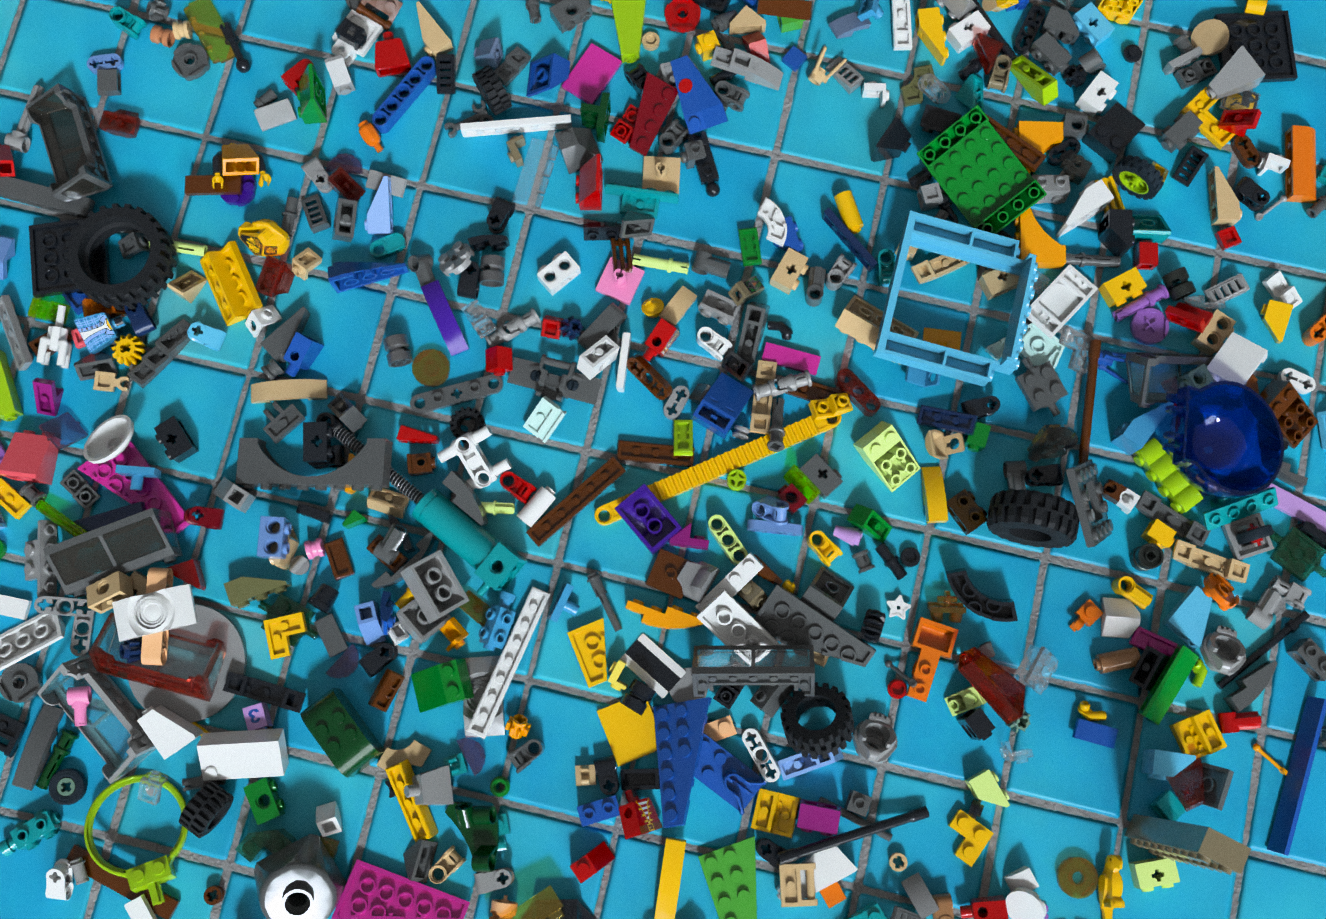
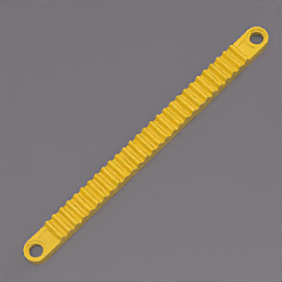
M808 416L805 419L784 427V449L837 427L841 422L842 416H836L837 421L835 423H829L827 419L814 421L812 416ZM768 434L728 452H724L721 455H717L714 458H710L707 461H703L700 464H696L693 467H689L686 470H682L679 473H675L672 476H668L665 479H661L658 482H654L651 485H647V487L660 502H663L729 474L734 469H740L777 452L768 449L767 443L770 438ZM632 493L597 508L595 511L597 523L607 526L621 520L622 517L614 508ZM601 511L609 512L610 518L607 521L600 520L599 513Z

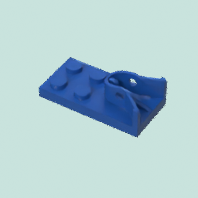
M703 732L704 738L694 777L743 815L746 806L761 786L766 785L767 782Z

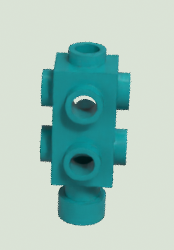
M42 809L36 812L31 820H24L15 825L16 829L10 832L12 838H6L0 842V851L7 857L14 853L17 848L18 850L27 848L28 851L40 845L38 841L45 838L48 840L58 834L56 830L61 828V816L58 812H53V810ZM41 821L44 822L43 827L39 825Z

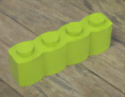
M1152 438L1145 443L1142 449L1132 454L1134 462L1145 469L1146 477L1151 482L1154 481L1157 484L1158 492L1163 497L1169 499L1171 508L1177 513L1183 514L1203 500L1201 493L1191 484L1185 473L1179 469L1176 462L1166 453L1157 439Z

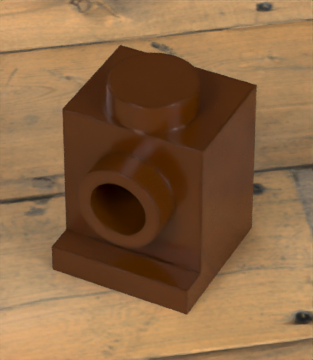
M430 452L407 454L408 473L411 476L434 474V468H437L436 457H433ZM420 460L425 461L424 465L419 466L418 462Z

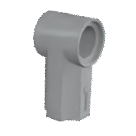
M1266 588L1258 602L1248 610L1245 619L1262 630L1266 629L1272 622V614L1283 597L1275 590Z

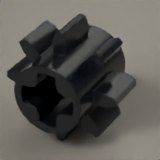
M1073 64L1065 70L1063 79L1066 80L1065 84L1070 88L1073 85L1078 88V86H1081L1086 81L1088 73L1084 71L1081 64L1078 66Z

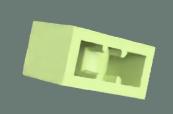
M1156 857L1129 862L1133 885L1135 888L1141 889L1142 892L1153 891L1154 887L1157 886L1171 888L1174 887V883L1180 882L1175 860ZM1155 871H1157V875H1154V878H1153V877H1152V874H1154Z

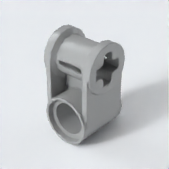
M316 156L301 166L302 170L313 181L320 192L329 193L333 190L334 183Z
M841 254L826 277V287L831 291L838 290L852 274L857 263H852L844 257V254ZM835 277L839 282H833L830 278Z
M504 867L495 869L493 872L475 873L477 894L489 893L509 886L515 878L513 870ZM503 873L505 876L508 875L509 879H507L506 881L500 879V876L503 875Z

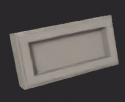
M1199 46L1169 61L1162 71L1165 75H1169L1196 61L1203 50Z

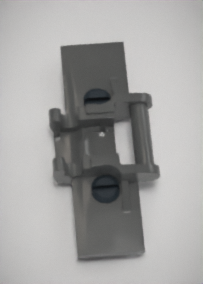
M543 354L540 363L514 357L513 370L509 373L507 383L534 389L536 391L535 395L539 397L546 396L551 400L563 402L564 398H569L595 405L602 379L594 377L589 380L584 374L575 372L576 362L568 363L549 358ZM545 364L569 370V373L562 376L550 374L545 370Z

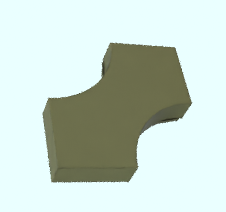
M932 64L913 69L912 81L900 89L904 107L922 104L923 91L929 85L936 82Z

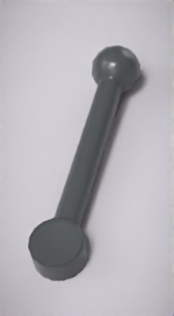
M891 660L885 661V666L888 668L890 667L896 673L902 676L905 680H907L908 684L911 687H915L917 685V681L915 679H910L902 671L896 668L892 664Z

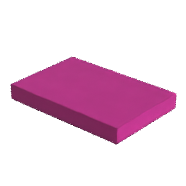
M591 43L569 74V78L562 84V88L587 104L594 105L622 65V61Z

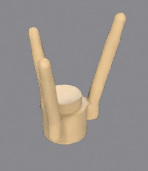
M823 46L815 67L808 77V80L817 86H820L822 82L826 84L828 79L847 61L844 58L834 69L825 75L826 71L819 66L827 50L826 46Z

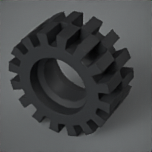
M462 407L460 411L456 410L455 415L451 416L450 429L456 438L467 433L461 429V422L466 418H471L475 422L474 429L469 432L473 433L486 426L482 414L475 408L467 407L464 409Z

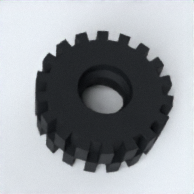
M489 65L472 74L473 81L480 95L494 115H498L512 107L511 100L502 82Z

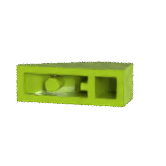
M1023 55L1012 61L1010 71L1033 99L1045 106L1058 97L1057 79Z

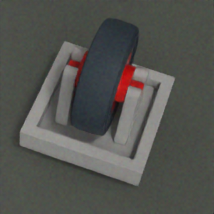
M1260 512L1221 526L1233 557L1236 560H1242L1274 549L1269 537L1274 534V531L1270 524H1264Z

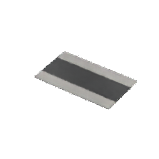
M642 634L620 658L626 661V666L662 698L670 692L686 673L682 667L645 634Z

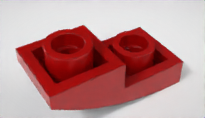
M630 104L622 118L618 119L610 135L626 144L631 138L638 108Z

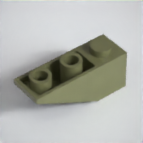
M239 577L224 583L231 606L238 607L239 609L249 606L251 601L265 600L269 594L274 592L275 594L287 591V587L292 586L287 581L252 577Z

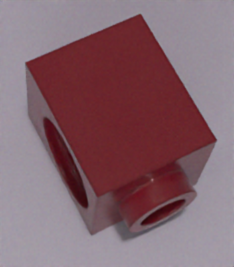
M792 483L789 486L785 484L778 490L779 495L777 499L788 502L786 495L789 493L795 496L796 501L788 502L789 509L787 511L791 515L796 513L808 500Z

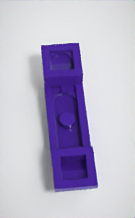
M436 280L422 286V292L451 356L468 350L467 343L439 281Z

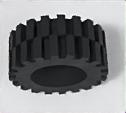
M815 682L814 696H804L803 690H793L794 696L788 695L786 697L787 704H782L783 713H780L788 744L793 747L796 753L801 751L802 756L806 758L808 754H811L812 759H818V755H822L823 759L829 758L828 753L830 752L834 756L839 754L838 748L840 747L844 750L847 747L846 741L851 742L852 733H854L855 729L850 702L846 699L843 691L839 693L838 688L834 685L829 689L828 683H823L822 687H819L818 682ZM814 707H828L836 713L833 722L821 730H808L798 723L802 713Z

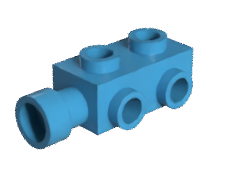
M501 591L498 606L492 604V607L486 611L485 617L487 621L485 626L479 631V642L484 643L483 648L492 651L495 648L503 650L516 612L509 610L511 603H514L515 595Z

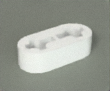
M1286 368L1277 375V380L1287 381L1284 375L1288 373L1290 378L1288 381L1300 394H1308L1316 386L1315 380L1312 377L1292 368ZM1307 382L1306 385L1308 386V388L1305 389L1304 384L1302 383Z

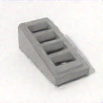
M839 56L826 67V70L830 72L843 59ZM847 62L832 75L849 95L860 87L865 79ZM842 69L845 70L842 74H839Z
M1240 273L1204 290L1203 293L1213 308L1250 290V287L1243 274ZM1228 284L1230 285L1234 293H1231ZM1220 288L1223 289V291H1224L1226 297H1224V295H1223L1222 291L1220 290ZM1213 291L1216 292V294H1217V296H1218V298H1219L1220 300L1217 301V299L1215 298V296H1214V294H1213Z

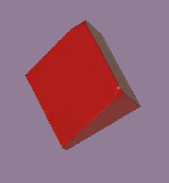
M545 315L541 336L559 340L561 334L559 328L563 325L561 322L563 318Z

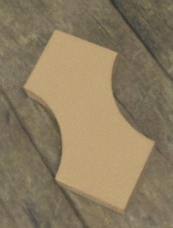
M414 740L411 745L401 750L387 747L377 766L385 770L394 764L408 759L410 765L422 767L432 749L417 740Z

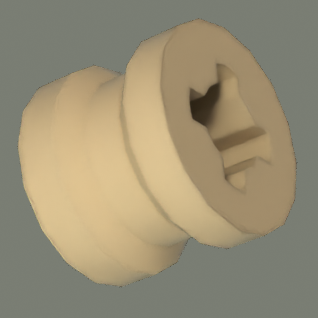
M184 20L182 23L173 21L172 29L176 40H181L185 37L192 39L193 32L189 20Z

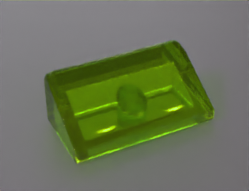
M793 465L783 476L789 485L792 483L808 499L807 504H810L821 493L796 465Z

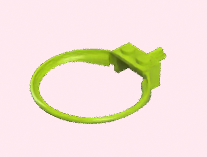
M146 774L132 775L112 783L96 797L86 816L84 840L91 858L98 866L113 875L128 879L130 890L135 893L148 889L152 905L154 906L165 902L161 884L177 878L173 862L184 847L188 830L184 826L181 827L179 838L173 849L169 852L170 856L167 857L165 855L128 870L117 868L105 861L98 853L93 840V823L102 803L113 792L132 783L147 782L165 788L175 797L182 813L186 802L173 784L158 776Z

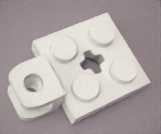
M353 9L346 18L365 29L367 35L365 44L356 51L353 46L340 40L336 32L332 36L335 44L331 52L335 56L342 54L347 66L353 63L357 57L356 54L364 58L383 31L381 25L358 14ZM347 31L348 34L353 36L354 32Z

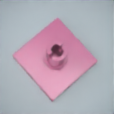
M610 257L595 290L630 306L645 271L632 266V273H625L624 270L621 272V269H616L613 273L612 257ZM617 259V266L621 268L620 260Z

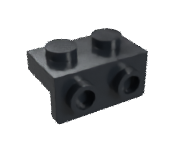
M926 104L919 126L923 127L922 131L933 133V130L941 134L959 120L962 115Z

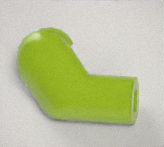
M1198 658L1192 669L1195 676L1191 684L1201 688L1207 675V669L1203 661Z

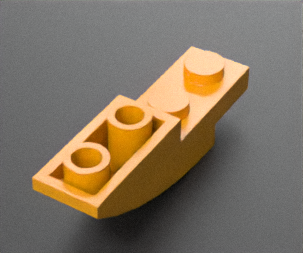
M633 599V601L628 600L625 607L627 610L643 615L641 623L652 627L688 629L703 625L697 618V613H684V609L673 605L672 608L667 607L665 614L662 613L663 609L653 605L651 608L643 606L644 602Z

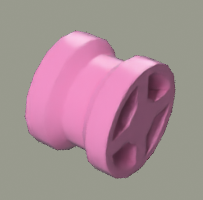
M321 537L316 538L315 541L308 540L304 542L306 555L309 560L314 559L315 556L323 557L326 555Z

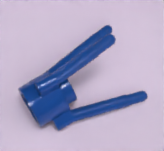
M1100 350L1098 369L1106 371L1128 385L1126 379L1107 368V366H1112L1114 360L1126 363V353Z

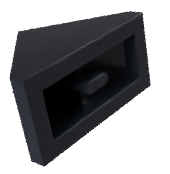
M730 350L721 367L741 382H745L756 366Z

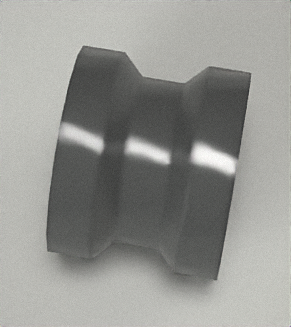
M273 358L269 360L267 365L261 367V370L271 381L276 380L278 375L285 373Z

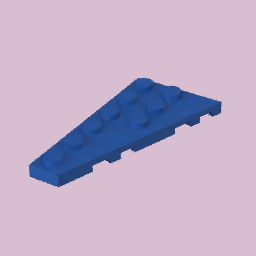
M710 697L653 707L664 828L684 826L686 824L690 805V793L695 781V769L698 767L704 738V726L707 724L708 707L712 700Z

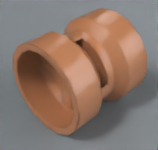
M159 25L152 27L150 32L151 42L156 44L162 43L163 46L169 48L174 45L175 37L172 29H164Z

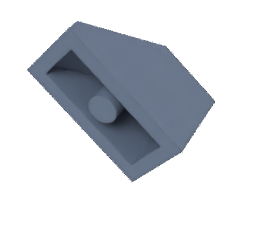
M499 38L482 40L479 47L475 48L474 57L478 66L485 67L489 65L493 70L500 66L503 52Z

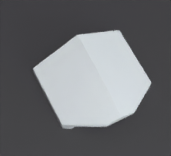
M1102 597L1101 637L1129 638L1140 625V612L1128 599Z

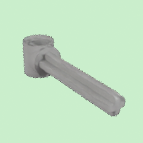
M33 86L26 106L44 93L45 89L42 86ZM41 99L35 105L39 106ZM26 106L16 131L13 130L12 133H7L4 139V145H9L11 150L27 153L31 146V141L27 134L32 122L28 119Z

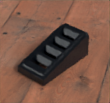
M454 54L436 55L437 94H456V59ZM442 69H451V71H442ZM442 77H451V79H442ZM441 84H451V87H441Z
M1191 146L1171 178L1188 187L1209 155L1197 147ZM1193 155L1194 157L1198 158L1199 161H1195L1194 159L1190 158V156ZM1189 161L1192 164L1196 165L1195 168L1190 166L1186 162ZM1186 167L1187 169L1191 170L1192 173L1190 174L1182 168ZM1179 173H1182L1189 178L1185 180L1178 175Z

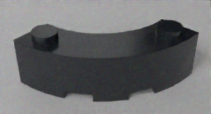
M965 568L946 571L951 589L969 610L993 621H1018L1012 598L998 599L982 593L972 584Z

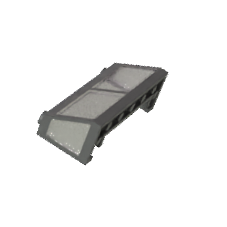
M813 645L694 646L692 663L694 697H704V691L706 689L714 691V685H794V691H798V688L804 691V696H814L815 664Z

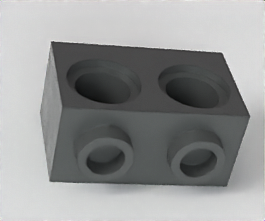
M1311 638L1299 639L1286 653L1314 682L1325 681L1326 654Z

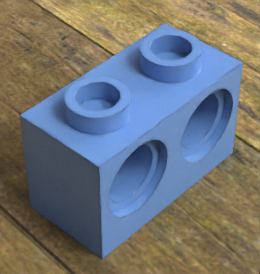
M272 516L260 517L258 557L286 559V554H289L290 551L288 534L290 535L292 530L289 519ZM279 523V524H280V529H279V531L276 532V533H273V531H272L273 526H274L275 524ZM277 543L278 549L272 553L270 548L272 544Z

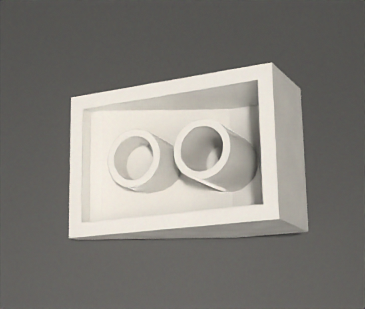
M1102 179L1096 183L1091 181L1079 193L1080 197L1074 203L1057 232V238L1102 212L1112 201L1114 196Z

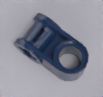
M141 303L136 304V309H129L126 305L124 306L131 326L139 338L157 329L147 308Z

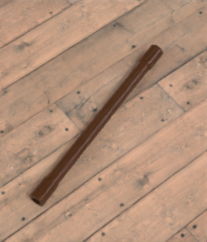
M1097 339L1089 341V360L1078 464L1088 460L1098 360L1101 350V340Z

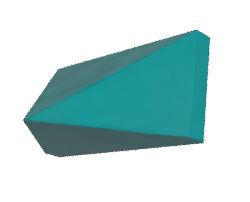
M970 74L955 98L970 109L978 104L984 112L983 79L975 74Z

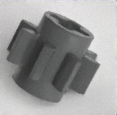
M150 0L147 4L146 13L150 15L151 20L160 22L161 19H167L169 6L166 5L164 0Z

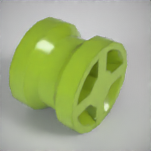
M739 469L732 470L727 477L728 487L733 491H740L745 487V473Z

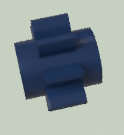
M574 316L563 319L561 321L563 325L559 328L563 334L562 337H569L570 341L582 335L580 331L584 328L580 322L581 319H574Z
M134 638L124 641V644H120L119 654L121 659H127V663H134L140 660L142 642Z

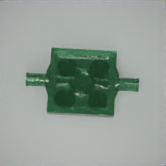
M1292 527L1284 537H1281L1275 531L1273 535L1269 536L1277 543L1275 551L1269 558L1301 582L1305 581L1310 573L1314 571L1322 576V578L1326 577V569L1320 566L1321 558L1326 550L1296 527Z
M280 593L272 606L263 600L260 602L261 605H258V608L267 612L265 620L304 612L307 631L289 635L290 645L293 647L298 645L300 639L305 634L314 640L319 635L318 632L310 628L311 620L316 612L283 593Z

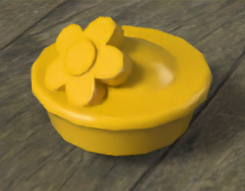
M652 297L644 301L641 306L642 312L650 318L658 317L664 309L663 301Z

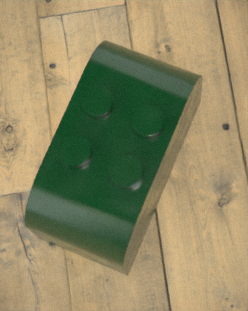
M339 688L331 689L300 713L304 724L339 772L347 778L357 775L382 756L385 751Z

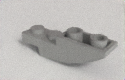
M716 46L710 64L711 66L745 76L744 80L777 91L784 74L763 59L734 48V51Z

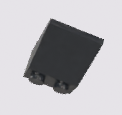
M1116 102L1088 132L1082 142L1109 164H1112L1146 124Z

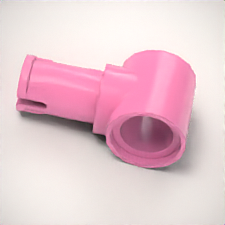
M90 686L68 687L67 703L74 708L75 726L88 725L87 707L92 701Z

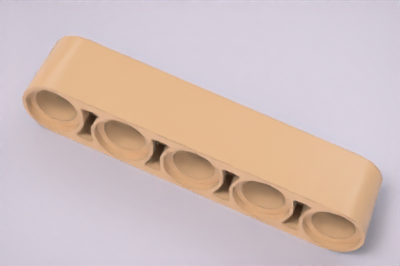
M149 568L146 594L173 587V570L171 568ZM169 630L142 636L141 663L143 665H165L168 653Z

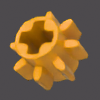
M516 714L514 717H509L505 730H509L510 737L521 739L522 737H527L531 724L527 723L528 718L524 715Z

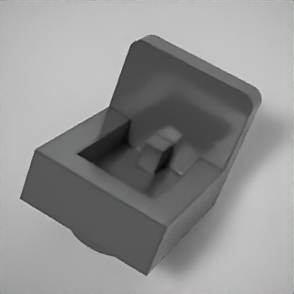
M702 140L684 143L680 158L681 162L685 163L686 169L694 168L696 160L706 158Z

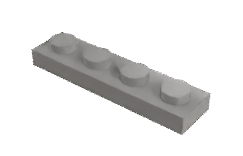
M1 295L0 320L18 371H25L32 364L33 356L27 347V339L22 333L21 322L16 316L14 303L11 302L9 295Z

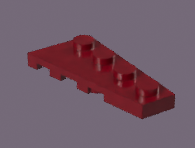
M646 72L641 99L636 113L637 116L628 147L642 156L647 155L678 94L676 88L649 72Z

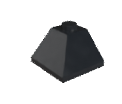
M898 117L894 118L877 143L871 161L877 162L898 158L902 152L906 153L911 146L909 141L912 135Z

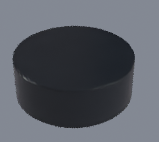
M906 548L900 554V561L906 567H914L920 561V554L915 548Z

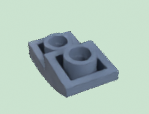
M857 11L832 21L828 26L835 37L839 39L851 37L854 31L869 29L871 25L870 20L866 19L861 22L857 17Z

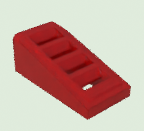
M405 425L400 426L396 438L401 443L439 444L440 442L436 435Z

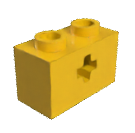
M1134 267L1103 283L1098 290L1109 308L1114 305L1119 307L1127 302L1126 299L1130 297L1135 299L1142 295V290L1147 287V284L1137 268Z

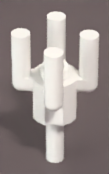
M58 305L55 326H49L47 337L42 336L40 338L36 362L41 363V365L49 366L51 352H46L49 348V350L58 351L56 365L61 366L60 368L69 369L72 344L67 341L69 330L63 328L66 306Z

